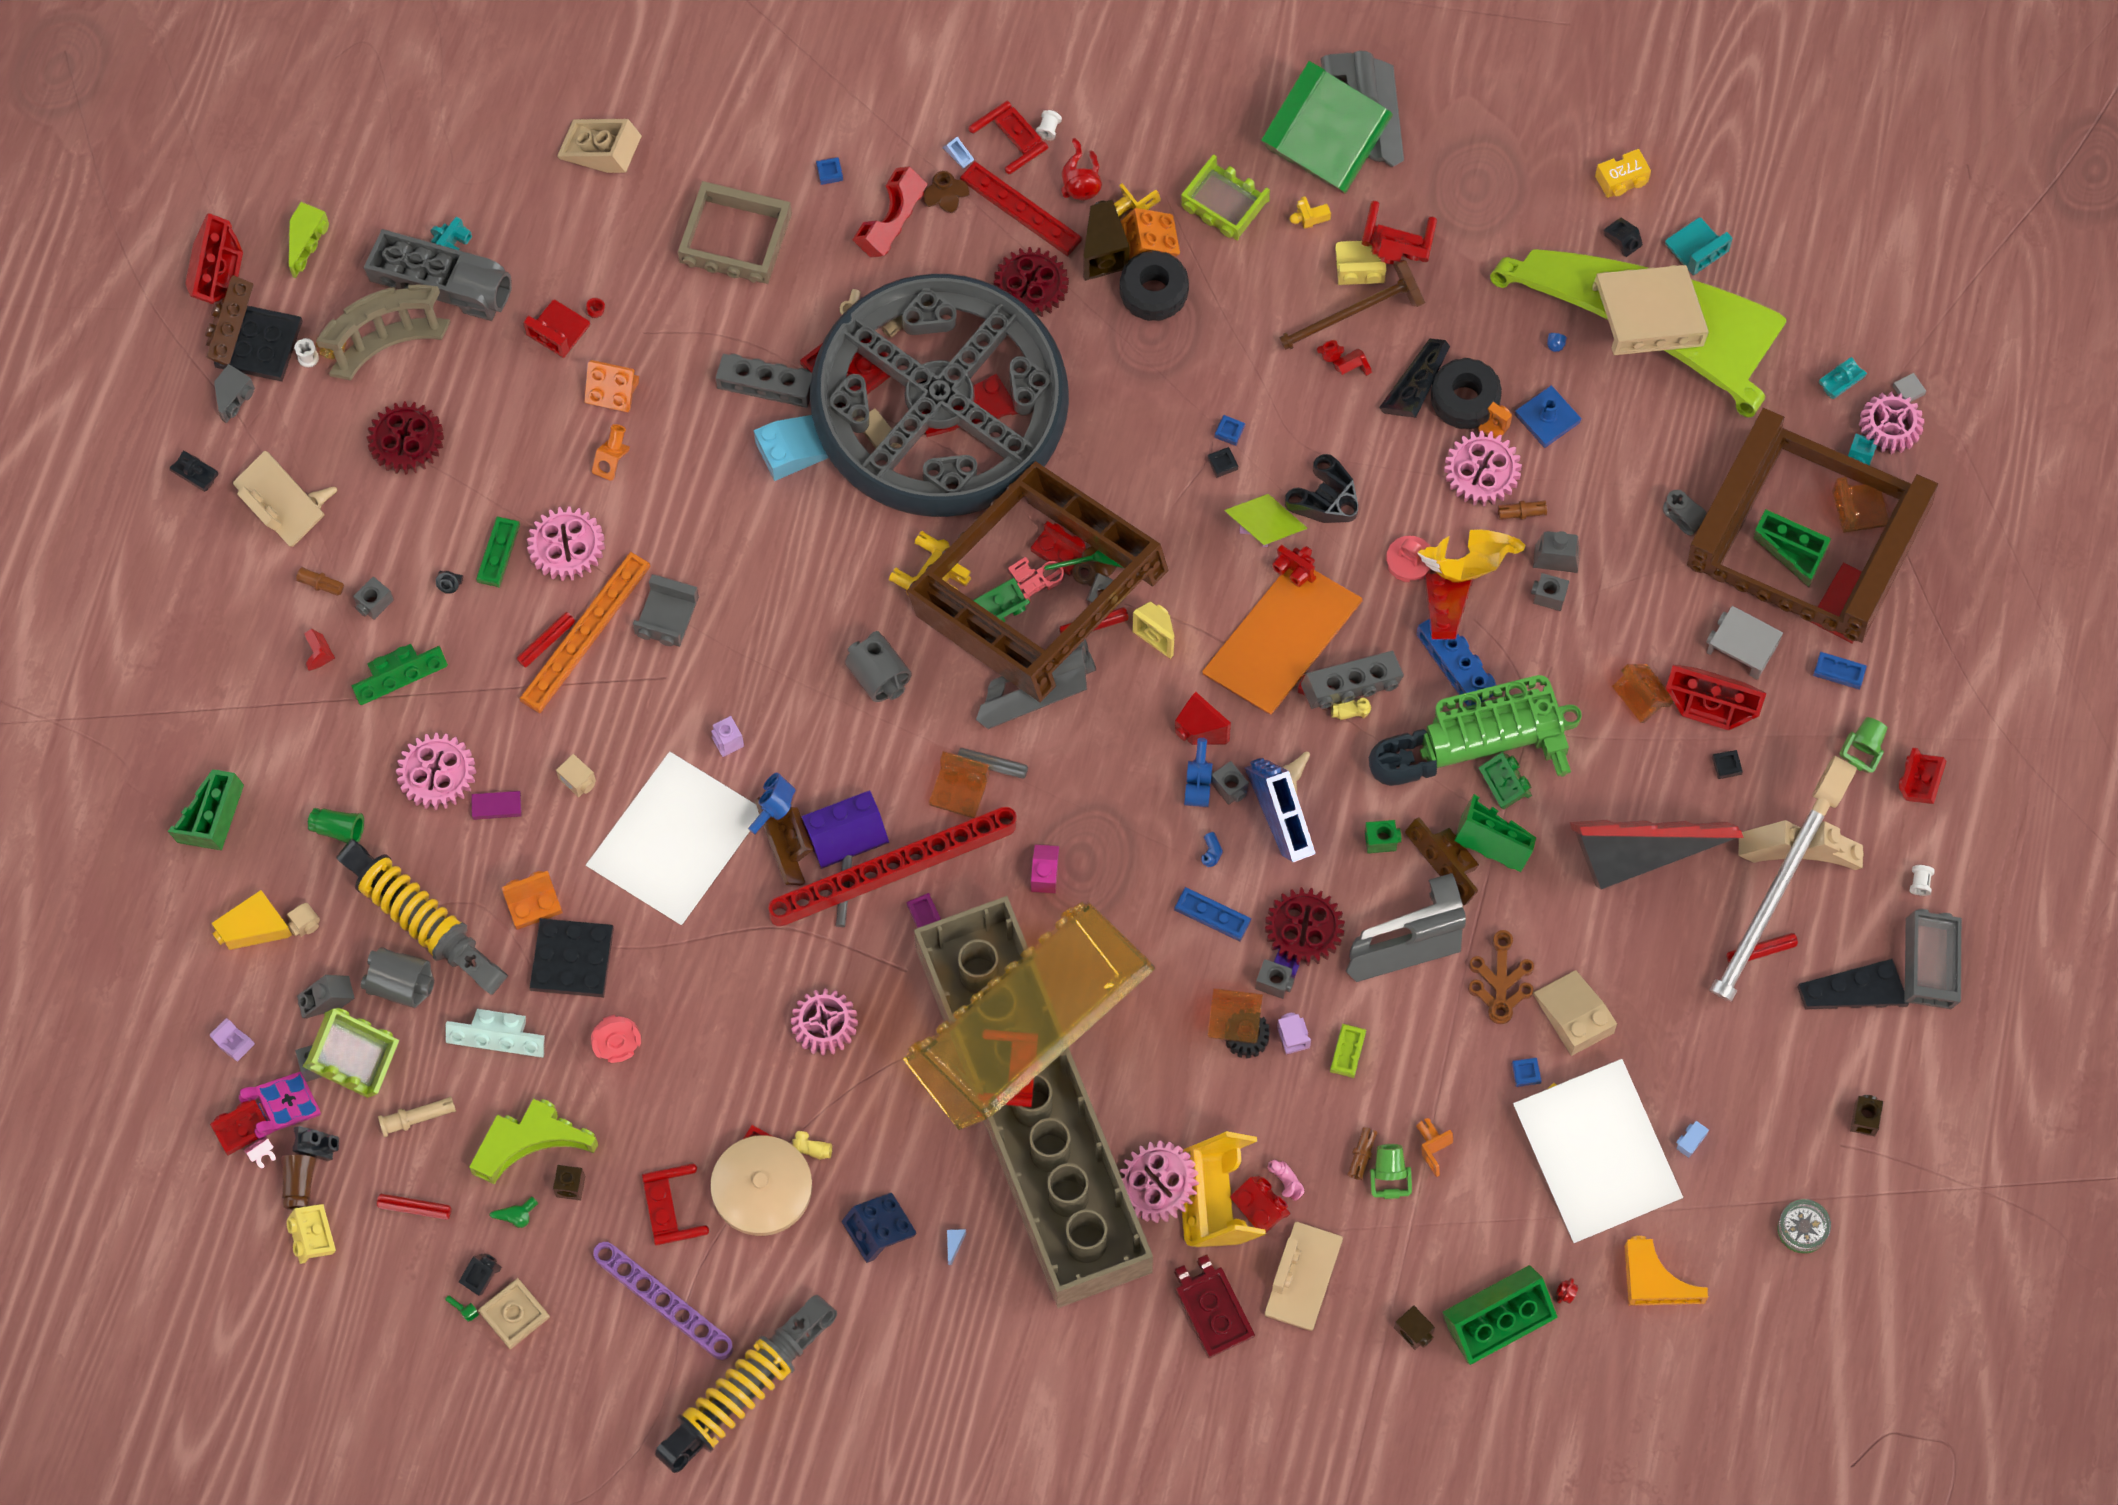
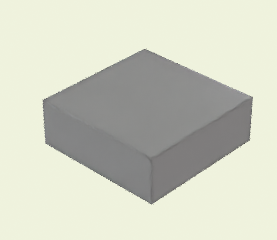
M1914 373L1893 384L1897 394L1902 393V399L1904 400L1910 397V402L1926 394L1925 388Z

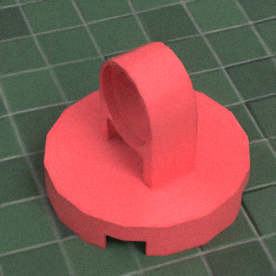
M1403 536L1396 539L1390 545L1386 555L1389 572L1396 579L1404 582L1424 579L1431 569L1422 562L1418 552L1425 550L1430 545L1424 539L1416 536Z
M615 1014L603 1018V1021L593 1029L591 1034V1046L595 1055L598 1058L608 1059V1062L611 1063L623 1062L634 1055V1050L637 1046L640 1047L641 1044L640 1031L635 1022L625 1017H615Z

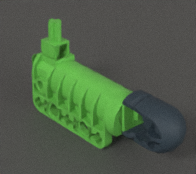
M1536 675L1442 699L1436 705V717L1433 724L1427 726V730L1421 729L1414 731L1412 735L1405 733L1381 740L1373 747L1368 757L1369 767L1375 779L1382 784L1394 786L1420 780L1421 776L1425 778L1436 776L1437 768L1535 744L1536 749L1542 748L1546 761L1552 759L1557 776L1563 777L1571 773L1566 758L1569 746L1564 732L1576 728L1580 723L1582 714L1581 710L1572 704L1558 707L1549 679L1542 675ZM1537 682H1539L1541 686L1545 685L1542 692L1539 691V689L1537 688L1527 691L1526 685H1528V689L1534 688ZM1518 688L1522 693L1510 695L1509 691ZM1502 691H1505V697H1500L1502 696ZM1490 694H1493L1494 697H1500L1498 699L1484 701L1489 699ZM1466 700H1472L1476 703L1463 707V702ZM1456 703H1459V708L1452 709L1456 707ZM1443 706H1447L1448 709H1452L1450 711L1440 712L1442 711ZM1566 712H1573L1576 714L1577 719L1574 722H1568L1564 719L1563 715ZM1422 745L1423 749H1420L1422 759H1427V762H1420L1417 765L1409 766L1415 762L1412 751H1406L1405 749L1411 750Z

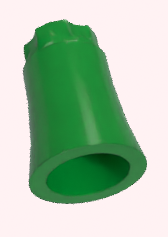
M313 808L308 817V830L316 832L318 835L327 836L346 844L351 838L358 843L361 839L364 829V815L362 813H346L325 808Z

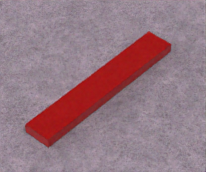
M976 161L960 176V180L964 181L967 186L1067 257L1082 241V237Z

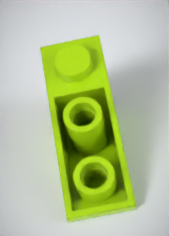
M300 202L290 219L289 268L293 278H296L299 272L305 269L309 255L315 252L318 240L321 235L327 232L329 227L325 211Z

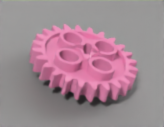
M1480 431L1479 437H1476L1471 432L1469 440L1462 436V444L1455 441V450L1449 449L1448 455L1450 457H1446L1445 463L1447 466L1444 469V472L1448 473L1446 482H1452L1450 490L1457 488V497L1462 494L1465 495L1464 502L1472 498L1473 505H1476L1478 500L1482 501L1483 506L1486 505L1487 500H1490L1495 505L1496 497L1504 501V493L1511 495V487L1517 488L1518 482L1516 480H1520L1521 473L1518 471L1522 467V464L1518 463L1520 455H1514L1516 447L1508 448L1509 440L1504 443L1501 442L1502 435L1494 439L1493 432H1490L1488 437H1484L1483 431ZM1479 450L1484 455L1477 457L1472 452ZM1490 452H1494V454L1488 460L1487 468H1484L1481 472L1477 484L1472 485V483L1478 476L1479 469L1483 468L1488 454ZM1495 461H1502L1505 465L1497 467L1493 463ZM1463 470H1470L1473 474L1465 476L1461 472ZM1485 480L1492 481L1494 484L1492 486L1487 487L1483 485L1482 482Z
M570 506L566 512H563L561 507H559L557 514L549 510L550 517L548 518L541 515L542 523L535 521L534 525L537 530L530 529L529 532L532 537L527 538L528 545H530L527 547L528 553L531 554V562H536V569L542 568L544 576L551 572L553 580L557 575H560L561 581H564L566 575H569L570 579L574 580V574L576 573L582 578L583 570L591 573L590 565L598 566L596 558H602L603 555L600 550L605 549V545L602 542L605 540L604 534L601 533L602 529L600 525H597L596 518L590 519L589 512L581 515L580 508L575 513H572ZM561 526L566 527L571 556L570 562L566 560ZM573 529H581L579 533H571ZM551 533H557V536L553 538L547 537ZM577 550L585 551L580 555L574 554ZM555 554H560V555H561V556H560L559 558H557V559H552V558H551V557H552L553 555H555Z
M435 733L434 739H430L426 734L425 741L423 742L416 738V746L408 744L410 752H401L405 760L397 761L401 767L396 769L397 775L401 776L397 778L399 785H402L400 787L402 793H407L406 796L409 801L414 798L416 806L423 801L425 809L430 804H433L434 809L437 810L441 803L446 809L448 801L456 805L455 798L458 796L464 799L462 791H471L468 783L475 782L472 776L476 774V769L473 767L475 761L474 758H470L472 755L470 749L465 750L464 742L458 744L457 737L449 741L448 734H445L442 739H439L438 733ZM441 752H443L441 758L438 759V758H439V754H440ZM426 755H433V758L429 761L422 760ZM450 760H456V761H457V762H456L454 765H452V766H447V765H446V763H447L448 761H450ZM419 777H426L424 782H416ZM443 782L450 783L446 788L439 787ZM432 783H434L433 789L429 790Z
M1162 1141L1158 1142L1157 1147L1152 1142H1149L1148 1150L1139 1146L1140 1154L1137 1155L1132 1152L1133 1161L1125 1160V1163L1129 1166L1128 1169H1120L1125 1175L1122 1181L1137 1217L1140 1218L1142 1216V1219L1146 1222L1152 1218V1221L1155 1223L1159 1222L1160 1216L1165 1222H1168L1169 1214L1177 1218L1178 1209L1183 1212L1186 1211L1183 1205L1185 1202L1188 1204L1193 1203L1188 1198L1189 1195H1197V1192L1192 1189V1186L1199 1185V1182L1193 1179V1177L1199 1174L1198 1171L1192 1169L1196 1165L1195 1162L1189 1160L1190 1155L1187 1152H1183L1180 1146L1175 1147L1171 1142H1168L1166 1147ZM1164 1160L1163 1166L1156 1169L1157 1163ZM1146 1166L1149 1167L1152 1173L1159 1178V1181L1172 1193L1171 1198L1168 1197L1166 1192L1163 1189H1161L1158 1186V1183L1145 1171ZM1145 1177L1144 1184L1138 1186L1139 1180ZM1179 1177L1178 1184L1171 1186L1172 1181ZM1161 1194L1159 1202L1153 1204L1155 1196Z

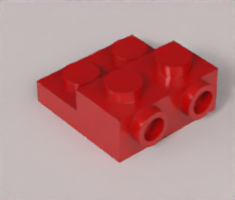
M1379 234L1378 239L1374 238L1371 252L1373 255H1377L1381 262L1394 265V261H1401L1402 253H1404L1405 258L1419 261V258L1425 259L1427 248L1423 244Z

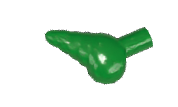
M530 1197L522 1206L513 1205L495 1210L489 1216L512 1223L517 1228H523L528 1225L530 1220L529 1212L538 1205V1202L533 1197Z

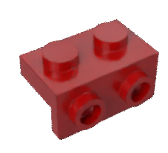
M1912 748L1911 754L1907 756L1905 761L1906 770L1904 776L1899 780V790L1906 801L1934 804L1947 762L1944 757L1923 755L1918 748Z
M252 1100L242 1102L237 1106L236 1110L228 1114H220L210 1125L225 1153L229 1156L260 1139L257 1138L254 1131L257 1123L266 1121L256 1101Z
M1254 1176L1241 1185L1230 1198L1255 1228L1265 1229L1267 1233L1282 1218L1288 1217L1291 1213L1287 1209V1203L1281 1197L1276 1196L1271 1190L1272 1186L1269 1181L1264 1177Z

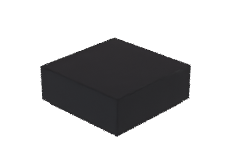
M1229 447L1207 455L1216 478L1238 470L1239 466Z
M1737 750L1713 754L1712 759L1718 779L1742 775L1743 770Z

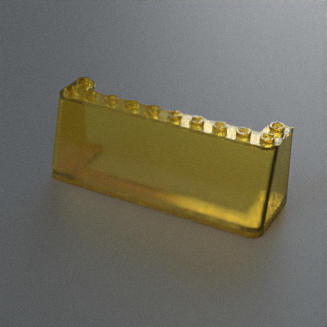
M1082 901L1075 907L1065 910L1060 915L1061 919L1054 924L1056 929L1053 932L1047 931L1037 939L1039 944L1036 947L1032 945L1021 953L1023 958L1018 962L1014 960L1004 968L1006 973L1003 976L997 975L987 983L989 988L986 991L980 990L970 998L972 1002L967 1007L963 1005L952 1014L955 1017L950 1022L946 1020L935 1029L936 1035L932 1038L928 1036L921 1042L918 1040L907 1049L910 1053L903 1060L958 1130L986 1120L1000 1110L1154 971L1155 967L1150 960L1090 902L1084 904Z

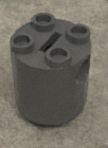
M879 631L873 632L861 643L857 641L850 645L845 665L872 701L894 700L904 693V686L909 682L912 673Z
M383 947L377 951L372 950L367 961L368 965H370L368 973L363 976L361 981V989H365L368 995L379 996L391 1002L416 1008L431 994L434 987V977L428 960L404 953H395Z

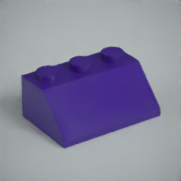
M870 790L802 816L805 829L821 869L841 862L847 855L854 857L889 843L880 812Z

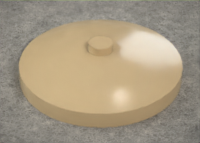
M753 1136L736 1142L720 1156L711 1177V1194L719 1215L731 1227L749 1235H772L789 1228L804 1214L811 1199L812 1177L805 1158L793 1145L772 1136Z

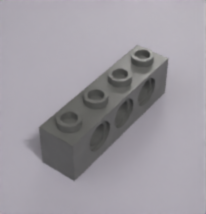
M723 354L716 375L717 389L808 408L812 373L803 368L793 369L779 363L774 365L765 363L760 359L750 360L742 358L737 354ZM741 372H747V373H748V374L745 375V376H740V375H738V374L741 373ZM763 377H770V378H771V379H769V380H767V381L761 380ZM786 382H793L792 385H784Z
M1389 651L1306 673L1301 686L1311 709L1318 707L1325 709L1333 705V703L1340 701L1347 703L1355 699V697H1370L1382 690L1392 691L1399 686L1404 674L1394 652Z

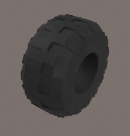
M1160 251L1139 253V255L1132 257L1122 270L1119 284L1120 296L1126 309L1136 317L1148 321H1161L1170 318L1183 308L1189 292L1187 271L1182 263L1169 253ZM1157 280L1165 284L1166 287L1160 291H1149L1142 285L1148 281Z
M1470 358L1455 359L1443 365L1438 373H1436L1431 387V403L1436 415L1446 424L1459 429H1474L1488 422L1490 418L1488 407L1492 402L1500 405L1502 395L1500 379L1494 370L1482 361ZM1459 388H1470L1478 394V397L1465 400L1458 397L1454 391Z

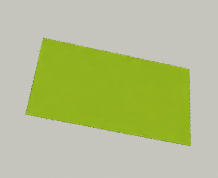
M1269 494L1224 510L1263 545L1308 529Z

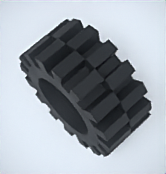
M1244 1010L1239 1011L1238 1015L1236 1013L1233 1014L1232 1019H1228L1227 1026H1225L1224 1038L1227 1048L1230 1047L1233 1054L1235 1052L1238 1053L1240 1058H1242V1055H1246V1059L1251 1058V1055H1254V1057L1259 1056V1052L1263 1053L1269 1042V1024H1266L1264 1017H1260V1013L1252 1014V1010H1248V1013H1244ZM1250 1026L1254 1028L1257 1033L1256 1038L1252 1042L1241 1041L1237 1035L1241 1027Z

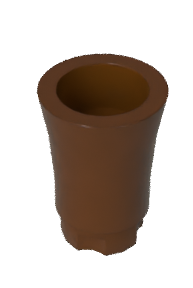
M285 1155L281 1157L284 1208L294 1210L295 1208L308 1206L313 1172L317 1160L315 1157L306 1155Z

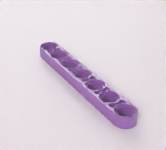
M601 1242L595 1247L593 1255L599 1266L709 1354L720 1360L727 1359L732 1354L733 1345L727 1335L613 1244ZM608 1248L613 1252L612 1257L606 1261L598 1257L600 1250ZM621 1264H629L632 1267L630 1274L627 1276L618 1274L617 1270ZM647 1279L651 1282V1286L647 1291H640L637 1289L638 1281ZM666 1294L670 1297V1302L667 1306L660 1307L656 1304V1299L659 1295ZM679 1310L689 1312L690 1315L686 1322H678L675 1319V1315ZM700 1325H705L709 1328V1333L706 1337L699 1338L694 1334L695 1329ZM718 1341H725L728 1343V1349L724 1353H717L714 1350V1345Z

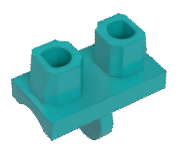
M457 216L449 226L444 223L441 228L433 226L431 229V233L434 236L431 240L432 243L459 250L458 247L454 246L457 241L466 245L472 238L471 231L463 226L462 219Z
M1850 357L1819 380V384L1831 399H1835L1866 377L1867 373Z

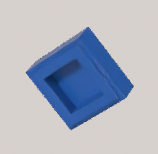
M839 157L816 161L821 185L843 181Z
M1223 415L1214 438L1236 446L1245 428V423Z
M1537 1058L1512 1061L1516 1087L1541 1084Z

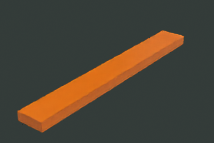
M632 552L627 555L519 698L520 702L539 714L542 712L651 567L649 562Z

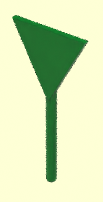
M1096 551L1092 556L1047 565L1044 569L1051 570L1091 560L1120 568L1124 567L1100 551Z

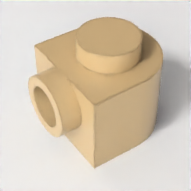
M308 903L301 904L287 914L290 922L287 926L294 936L299 934L302 937L305 934H311L319 927L320 918Z

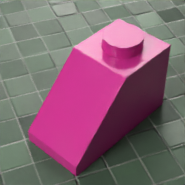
M1035 845L1031 892L1056 893L1059 846Z

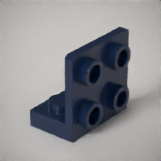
M888 1193L853 1206L841 1221L866 1263L874 1261L885 1247L910 1239L917 1234L893 1193Z

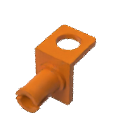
M619 424L611 426L609 439L596 450L592 467L593 474L610 481L615 477L618 460L630 450L629 446L622 444L626 428ZM600 461H606L610 464V472H603L600 469Z
M1430 1118L1424 1119L1426 1124L1424 1125L1423 1121H1420L1416 1128L1426 1140L1421 1145L1422 1157L1435 1177L1440 1176L1439 1164L1432 1154L1453 1143V1133L1451 1130H1448L1439 1135Z

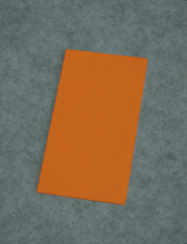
M1290 568L1283 575H1280L1202 671L1203 675L1270 715L1273 714L1363 601L1362 597L1315 570L1313 574L1316 576V580L1313 583L1307 580L1300 587L1293 584L1289 576L1293 572Z

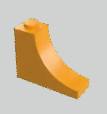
M1633 1236L1631 1239H1627L1625 1244L1629 1306L1706 1303L1708 1288L1689 1285L1670 1274L1661 1264L1655 1252L1653 1239H1646L1645 1236Z

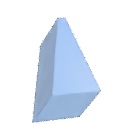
M958 137L942 147L962 168H965L974 161V158Z
M966 1229L947 1230L948 1265H952L966 1236Z

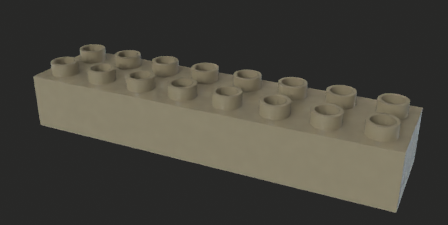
M1002 897L914 929L915 947L1057 1309L1151 1274L1153 1270L1152 1252L1008 897ZM983 1031L1038 1034L1032 1107L977 1102L976 1096L978 1093L1007 1095L1012 1043L983 1040Z

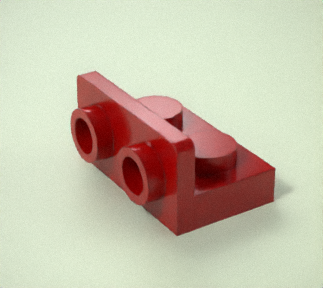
M1049 521L1044 524V531L1031 546V552L1046 562L1055 561L1058 563L1082 558V554L1086 550V545L1081 538L1069 535L1062 526L1057 523L1052 524ZM1076 564L1064 566V573L1070 576Z

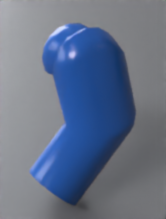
M1210 832L1204 836L1208 850L1205 855L1201 856V862L1207 867L1215 866L1223 853L1215 832Z

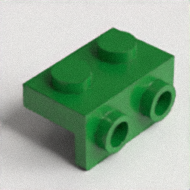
M1011 578L973 599L974 602L1003 622L1006 621L1004 617L1011 613L1016 616L1026 610L1025 605L1030 603L1028 598L1025 599L1015 578Z

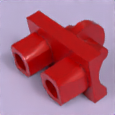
M1282 544L1278 547V557L1272 564L1275 572L1283 575L1290 568L1293 570L1289 576L1290 580L1298 587L1302 586L1307 580L1311 583L1316 580V576L1313 574L1315 559L1311 557V548L1305 546L1300 550L1295 547L1291 551Z

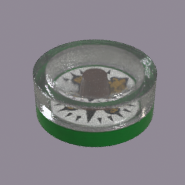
M1809 1199L1793 1201L1786 1206L1778 1220V1235L1782 1243L1794 1252L1803 1254L1814 1252L1822 1247L1830 1234L1831 1220L1829 1214L1822 1205Z

